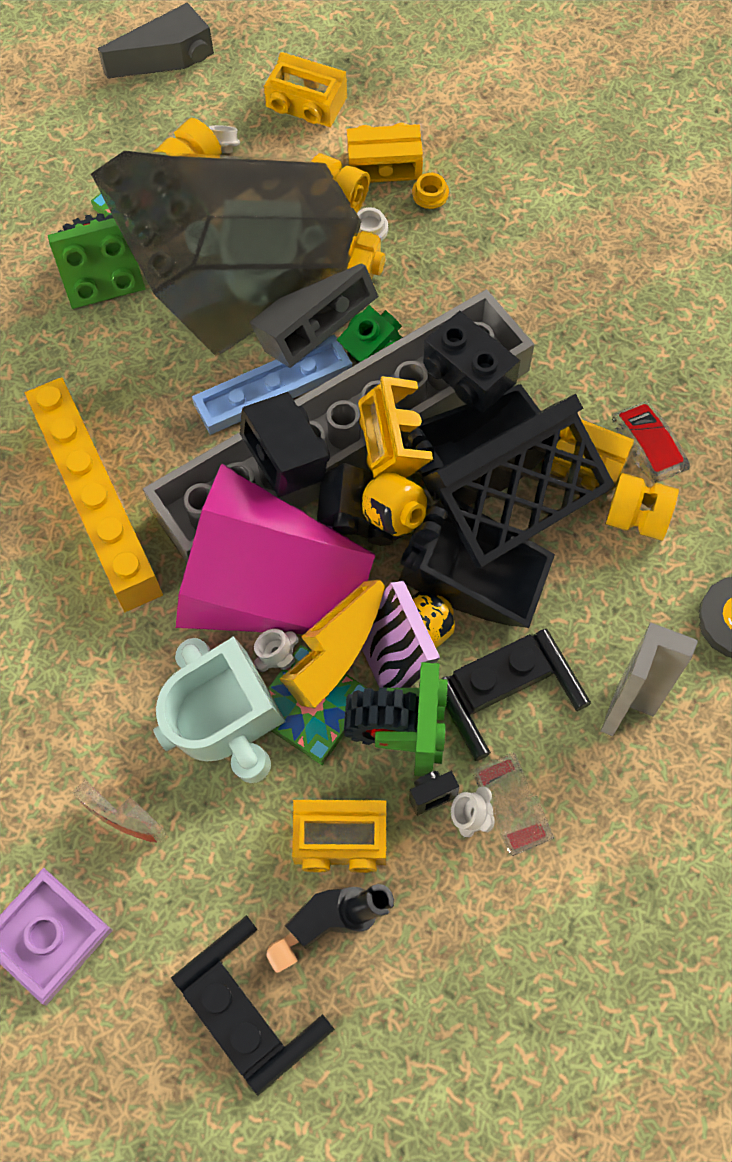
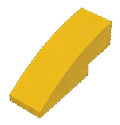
M381 580L364 581L301 636L311 651L280 678V681L301 706L315 708L336 687L355 661L368 638L380 607L385 589Z

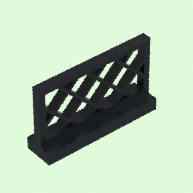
M576 394L554 403L422 478L429 493L436 492L476 568L483 567L616 487L577 413L584 408ZM568 426L576 439L574 454L556 448L560 431ZM549 438L547 445L540 443L545 439ZM530 448L545 453L541 474L523 468L526 451ZM554 456L572 462L567 483L549 477ZM515 457V462H514V464H511V463H508V462H507V461H509L510 459H512V458ZM580 466L592 470L599 483L598 486L591 490L576 486ZM496 467L512 472L507 493L488 487L492 470ZM520 476L538 481L534 502L516 497ZM481 477L480 484L472 482ZM547 485L565 490L562 506L558 510L543 506ZM464 487L478 492L473 514L460 510L452 495L454 491ZM574 494H577V495L580 496V497L576 498L575 500H573ZM486 495L505 501L500 523L481 517ZM514 504L532 510L528 528L524 530L509 526ZM541 513L548 515L543 519L539 520ZM479 524L498 530L494 548L486 553H483L476 540ZM507 533L514 535L505 541Z

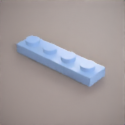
M333 334L291 368L276 359L193 395L192 400L209 434L212 435L241 422L242 407L285 392H289L292 398L300 396L352 367V362L342 345L337 341L336 335Z

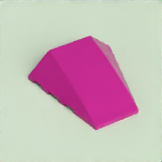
M221 464L201 511L178 595L175 628L265 632L269 629H280L284 633L292 631L295 634H305L364 581H368L376 554L327 525L321 524L308 516L307 513L293 505H289L269 493L268 490L256 483L250 482L235 473L236 471Z

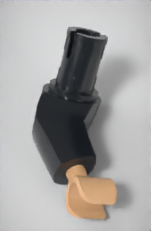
M375 884L367 890L360 887H348L315 894L284 925L290 933L268 947L266 956L273 970L279 973L298 961L291 948L297 943H300L306 949L329 931L359 933L368 930L374 925L377 917L387 915L390 912L388 909L393 908L394 897L392 892L383 884Z

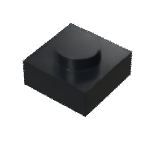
M452 770L443 775H440L438 771H433L423 775L414 782L415 787L410 789L409 801L416 816L455 799L460 786Z

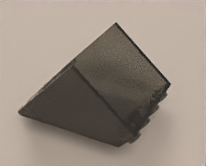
M123 151L91 173L153 294L215 356L222 354L254 333L249 322L279 298L346 270L351 258L348 253L353 237L358 236L362 223L354 208L349 206L350 202L337 181L333 180L334 176L326 163L269 157Z

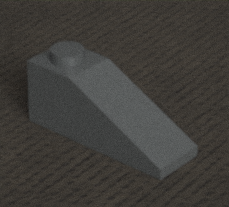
M188 2L97 48L104 75L108 79L186 69L214 54L210 27Z
M360 263L279 298L249 323L264 352L291 368L379 296L366 266Z

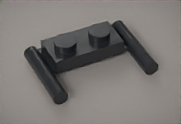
M547 628L540 630L533 636L529 634L453 671L451 676L441 678L448 679L446 709L475 761L487 757L491 752L471 718V714L487 708L553 674L576 711L591 704L590 699Z
M246 915L176 972L171 979L183 993L187 1002L239 1073L246 1079L255 1094L259 1096L335 1029L322 1014L286 1046L282 1044L221 962L222 959L258 931Z

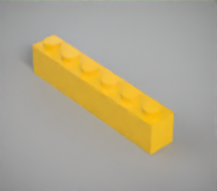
M63 377L24 392L124 613L163 596L151 565Z

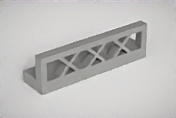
M650 622L616 687L600 732L613 736L629 708L654 717L692 659L698 640Z

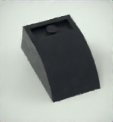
M519 384L508 390L483 413L472 404H465L422 420L421 425L409 434L408 443L404 444L405 449L432 452L433 460L416 471L423 478L540 412V409L523 386ZM549 438L545 439L540 443L547 445ZM532 448L528 449L523 468L532 471L544 459L545 453ZM515 457L512 458V459H510V460L507 461V462H508V463H511V464H514V462H515ZM496 467L492 470L488 487L498 491L508 488L512 472ZM481 477L472 482L480 484ZM461 487L454 491L452 495L463 503L471 505L476 502L478 492ZM436 492L429 493L434 501H440Z
M454 498L460 510L473 514L474 508ZM438 501L432 506L427 505L423 522L414 529L409 545L400 560V564L404 567L398 581H404L407 586L419 592L425 591L444 597L455 610L495 623L529 628L555 554L528 539L483 567L476 568L447 511L444 509L441 501ZM482 513L481 517L493 520L492 518ZM479 524L476 540L483 553H486L494 548L498 530ZM507 533L505 541L514 535Z

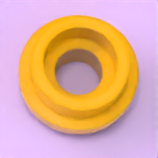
M425 173L414 183L412 197L420 207L435 209L444 205L448 200L449 187L441 175Z

